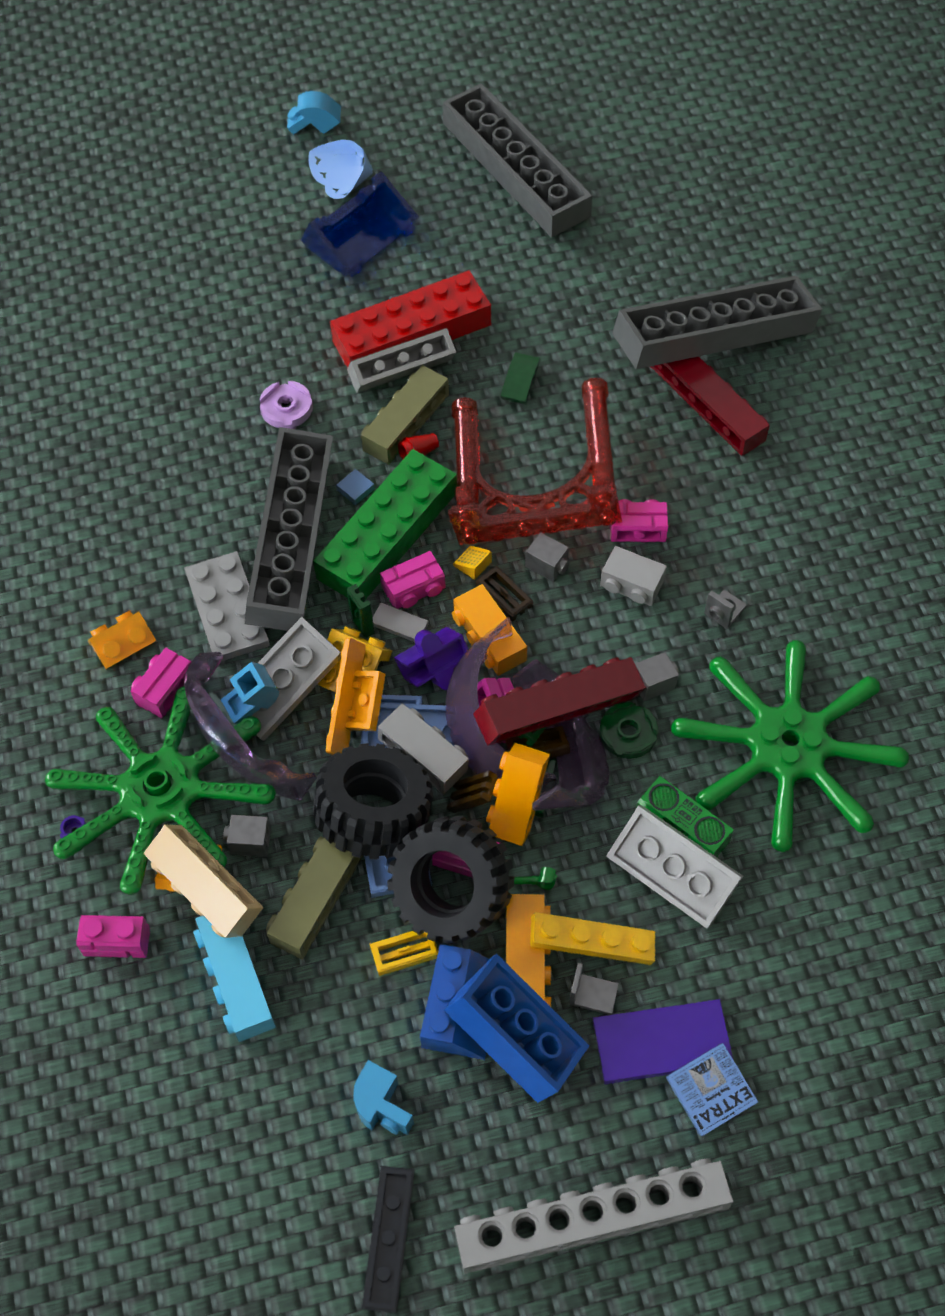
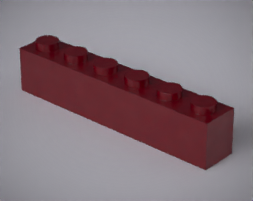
M699 356L650 366L741 456H744L766 441L770 425L765 417L759 415L746 399L741 398L733 390L732 386L719 377L713 367L707 365Z
M615 657L606 661L600 667H596L593 664L583 668L577 674H572V672L563 673L554 681L540 680L531 685V688L523 690L522 687H516L501 697H498L497 694L490 695L481 700L480 707L473 715L487 746L633 700L646 689V686L632 657L623 660Z

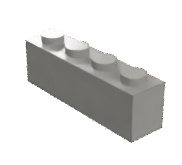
M446 328L350 362L347 371L356 393L411 375L414 372L416 373L422 365L431 368L451 361L456 354V350Z

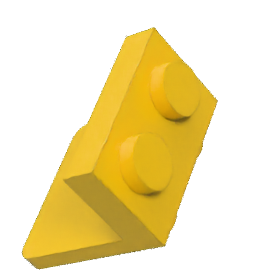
M345 626L344 629H331L327 640L340 652L344 648L345 638H353L365 644L366 649L362 671H376L380 661H389L392 650L385 648L386 642L374 637H370L369 640L359 636L360 631ZM341 660L317 685L336 693V680L339 676Z

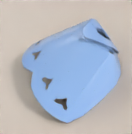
M351 140L333 141L317 146L309 151L311 173L317 182L325 185L326 194L333 199L346 197L373 174V169L364 149ZM315 156L321 159L318 165H316L317 160L315 159ZM320 172L326 173V178H323V174H320Z

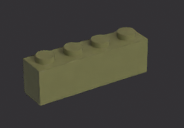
M424 365L416 373H412L403 388L394 393L388 405L379 410L373 422L363 428L361 432L363 451L389 465L399 454L398 443L402 442L405 437L414 436L449 396L448 378Z
M322 836L318 838L314 845V854L309 863L304 862L298 872V881L294 888H289L286 891L282 900L283 906L278 915H272L266 927L270 944L302 960L363 855H361V858L351 855L352 852L338 850L334 842L330 844Z

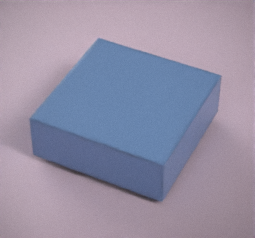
M356 469L336 484L337 491L355 505L375 490L374 483Z

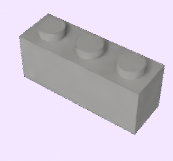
M402 703L378 726V740L389 749L395 747L400 749L402 754H409L414 757L416 764L420 763L427 771L432 785L443 795L468 771L469 758L467 753L460 746H453L448 742L440 729L435 726L430 727L424 722L422 715L416 709H409Z

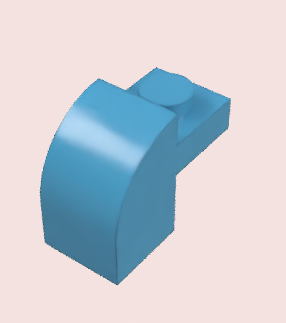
M308 91L298 95V106L293 107L288 113L287 130L294 135L311 123L321 133L325 134L340 123L341 106L329 95L322 92Z
M250 662L229 679L235 689L223 697L221 701L233 723L238 724L243 719L252 716L260 708L268 709L277 700L279 691L265 666Z
M368 1060L356 1080L353 1092L359 1118L370 1130H373L378 1119H380V1125L394 1134H398L401 1131L408 1135L414 1124L412 1114L389 1102L398 1086L397 1075Z

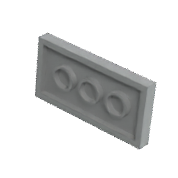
M237 551L184 567L215 663L270 646L264 627L245 624L246 603L250 586Z
M303 617L258 662V664L265 666L279 691V696L268 709L260 708L252 715L261 722V730L257 736L263 741L272 734L341 660V652Z
M642 805L636 808L606 855L607 858L707 929L711 927L743 878V875Z

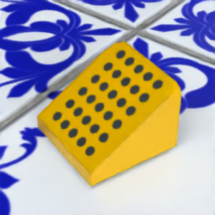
M470 545L453 563V566L475 580L492 562V552Z

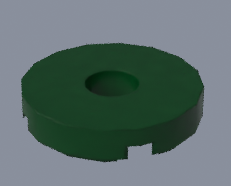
M625 702L616 704L606 711L601 720L599 734L602 744L609 752L617 757L632 759L650 752L656 744L659 728L655 716L649 709L644 706L643 708L636 706V703ZM625 725H632L637 732L633 735H626L621 731V728Z

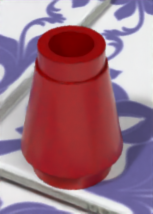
M434 433L405 437L402 442L398 443V452L402 460L412 449L427 455L439 447V440Z

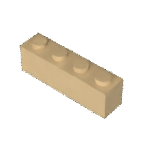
M165 824L143 853L151 861V867L156 872L165 875L171 882L172 889L180 895H184L192 903L191 908L197 914L204 916L212 924V930L223 938L242 937L264 908L182 825Z

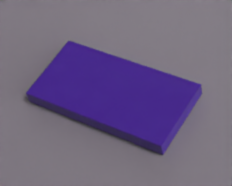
M720 999L593 1017L604 1084L670 1075L721 1043L724 1044L733 1059Z

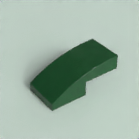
M515 352L502 388L501 399L527 404L531 386L535 382L541 360L539 357Z

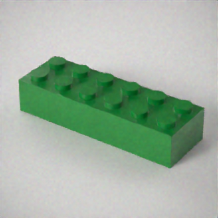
M412 449L313 560L316 579L347 598V588L356 584L359 587V593L362 592L366 600L381 582L380 572L390 569L398 563L457 494V474Z

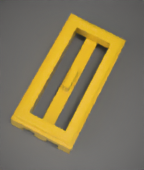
M410 931L371 943L370 948L378 975L382 976L437 959L438 949L435 941L427 939V941L405 946L381 955L379 954L381 950L427 937L428 933L424 932L418 935L414 931ZM429 948L431 949V950H428V951H425V952H422V953H419V954H415V955H412V956H409V957H406V958H402V959H399V960H396V961H393V962H389V963H386V964H382L383 962L390 961V960H393V959H396V958H399V957H403V956H406V955H409V954H412V953H416V952H419V951H422V950H425V949H429Z

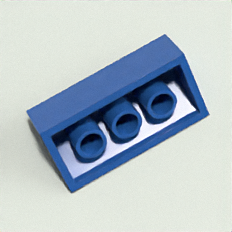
M497 953L460 988L444 1009L537 1103L560 1090L590 1046Z

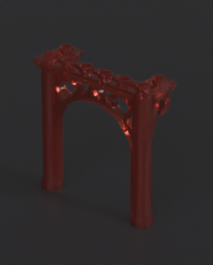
M590 378L584 381L581 386L588 447L587 459L583 468L565 485L550 492L537 495L521 496L507 494L493 488L483 479L480 472L477 402L471 398L464 397L456 399L452 403V417L455 420L457 505L451 506V509H448V515L459 545H473L478 542L492 540L501 541L514 537H529L540 532L553 534L565 530H582L586 527L610 526L614 523H622L615 486L607 408L609 391L608 383L604 379ZM592 473L593 486L589 487L584 483ZM479 488L488 496L481 504L479 501ZM574 492L587 496V499L582 503L568 504L565 502ZM558 501L560 507L552 508L555 507L554 503ZM498 503L508 507L507 511L503 514H487V511ZM515 507H519V510L524 513L515 514Z

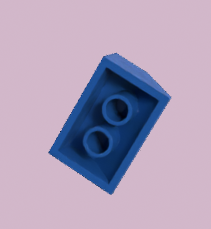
M440 944L420 1034L421 1048L485 1060L486 1051L444 1009L460 988L490 959L470 949Z

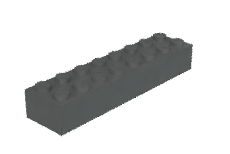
M482 83L442 102L443 124L551 238L591 217L592 194Z
M796 275L621 309L618 312L612 334L635 369L812 333L822 308Z
M279 427L246 603L245 624L288 631L301 617L304 618L333 439L331 435Z

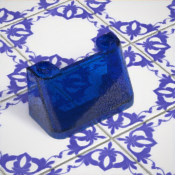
M382 171L372 177L373 183L371 186L368 185L366 188L360 189L358 195L328 217L323 216L321 219L317 217L310 222L301 238L302 243L310 251L344 277L348 275L354 277L363 269L362 265L400 236L407 237L416 229L414 224L419 216Z

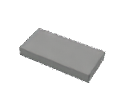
M380 603L372 617L374 627L415 642L416 634L421 630H426L429 625L428 620L384 603Z

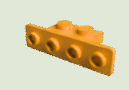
M345 638L344 648L341 652L340 671L336 680V694L334 705L331 709L329 734L326 738V753L331 755L337 752L342 753L344 748L349 747L351 730L376 731L386 674L380 671H362L366 646L353 638Z

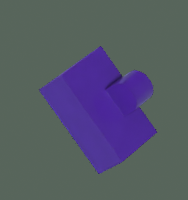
M448 627L441 629L435 634L428 630L419 631L415 636V645L394 657L403 679L416 687L432 680L436 686L443 690L452 689L457 682L453 668L472 657L463 635Z

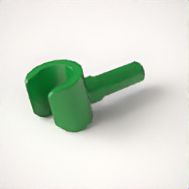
M542 867L539 876L515 877L514 884H533L542 889L550 890L554 887L557 879L556 871L550 867Z

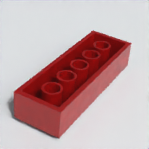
M470 270L331 320L332 341L348 368L353 360L446 328L451 340L491 326V304Z

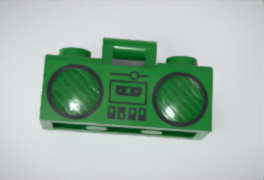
M661 776L656 779L637 802V807L639 805L644 806L715 857L719 856L731 840L734 831L732 827Z

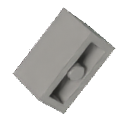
M615 546L602 569L600 586L611 593H619L629 597L636 603L652 606L665 581L667 566Z

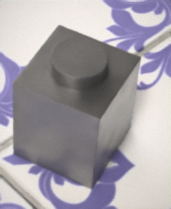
M540 532L526 550L525 567L554 582L559 574L563 575L569 567V547Z
M665 652L635 663L646 686V689L640 693L643 701L675 689L679 670L675 662L670 661Z
M231 815L230 825H225L223 832V842L228 845L231 855L267 857L271 834L268 817Z

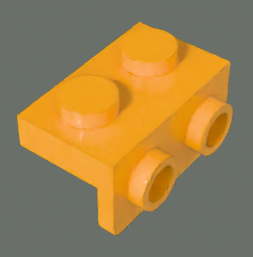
M131 610L116 617L115 619L118 623L110 628H107L106 624L90 632L93 637L88 639V643L93 647L105 669L157 641L140 611L132 614Z

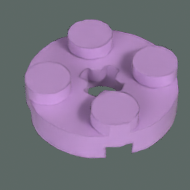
M288 381V384L280 385L279 382L268 386L260 396V410L263 419L268 424L277 428L295 429L296 426L304 423L313 411L309 390L304 385L295 381ZM291 402V406L289 407L281 406V403L287 404Z

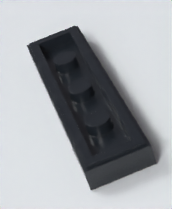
M381 1166L362 1310L397 1314L415 1176L414 1169Z

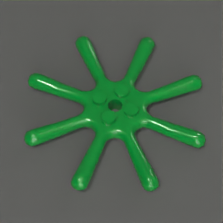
M799 640L790 641L786 646L785 701L779 707H771L763 703L726 658L721 656L715 657L709 663V669L714 676L754 715L755 723L751 727H733L689 718H677L671 725L673 735L679 738L740 743L748 746L752 751V758L748 762L696 795L695 801L708 811L715 808L761 772L771 773L777 778L778 790L771 844L775 850L780 852L788 851L793 845L794 784L800 778H810L816 782L856 831L867 833L873 829L874 820L872 816L826 771L824 763L827 758L842 757L893 767H904L909 762V754L902 747L837 741L827 734L826 728L831 722L880 691V683L875 677H864L819 712H809L801 706L800 698L806 645ZM783 741H791L794 743V746H789Z
M182 686L176 691L164 744L161 749L154 753H145L141 750L113 708H101L96 714V721L129 759L130 766L128 770L120 775L52 769L46 774L45 783L52 789L114 791L119 793L120 800L110 810L58 840L53 846L54 855L59 859H68L121 821L128 818H136L139 820L140 825L120 882V889L123 893L134 895L141 890L148 858L143 853L153 841L157 827L166 821H174L178 825H182L225 868L227 864L226 855L190 814L189 808L195 801L203 798L263 805L274 801L276 790L270 784L206 782L199 779V773L206 765L256 736L261 730L260 720L257 717L249 716L200 751L195 752L191 756H184L179 753V746L190 716V710L196 698V692L192 687Z

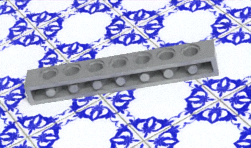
M709 1158L701 1159L691 1163L692 1168L681 1171L678 1170L677 1166L660 1170L658 1172L659 1176L646 1179L644 1174L627 1178L625 1180L626 1184L613 1187L611 1182L599 1184L593 1187V1192L580 1195L579 1191H570L560 1195V1200L547 1203L546 1199H538L527 1203V1208L514 1211L513 1207H505L495 1210L492 1217L480 1219V1215H472L462 1218L460 1225H456L454 1228L464 1274L729 1209L733 1200L721 1161L711 1163ZM686 1182L695 1183L700 1190V1195L697 1197L687 1196L682 1189V1185ZM653 1190L662 1191L667 1197V1203L664 1205L654 1204L650 1200L649 1193ZM621 1198H627L633 1202L635 1210L628 1214L622 1213L618 1210L616 1201ZM588 1206L597 1207L602 1217L596 1222L588 1221L583 1215V1210ZM555 1214H561L567 1218L569 1225L563 1230H556L550 1225L549 1219ZM528 1222L534 1226L536 1232L530 1238H522L517 1234L516 1227L520 1223ZM494 1230L501 1235L502 1240L497 1246L490 1247L483 1242L482 1237L487 1231Z

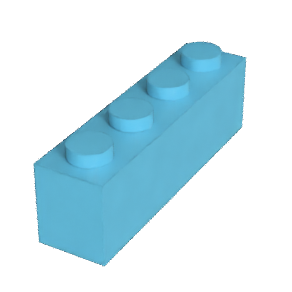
M204 916L195 918L199 929L193 931L199 949L206 948L208 957L204 958L203 962L209 977L213 975L216 977L218 985L213 987V991L218 1004L222 1005L225 1003L228 1014L222 1017L228 1034L235 1033L238 1041L241 1042L276 1028L243 935L242 937L223 938L212 930V924Z

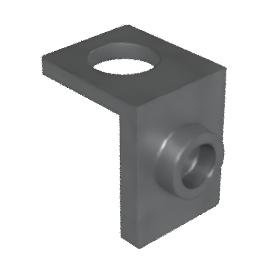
M723 590L720 595L711 591L707 597L704 614L728 629L746 608L747 604L726 590Z
M578 963L569 1005L612 1015L619 984L581 974L583 964Z

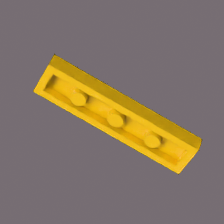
M535 912L531 916L530 947L651 965L655 962V931Z

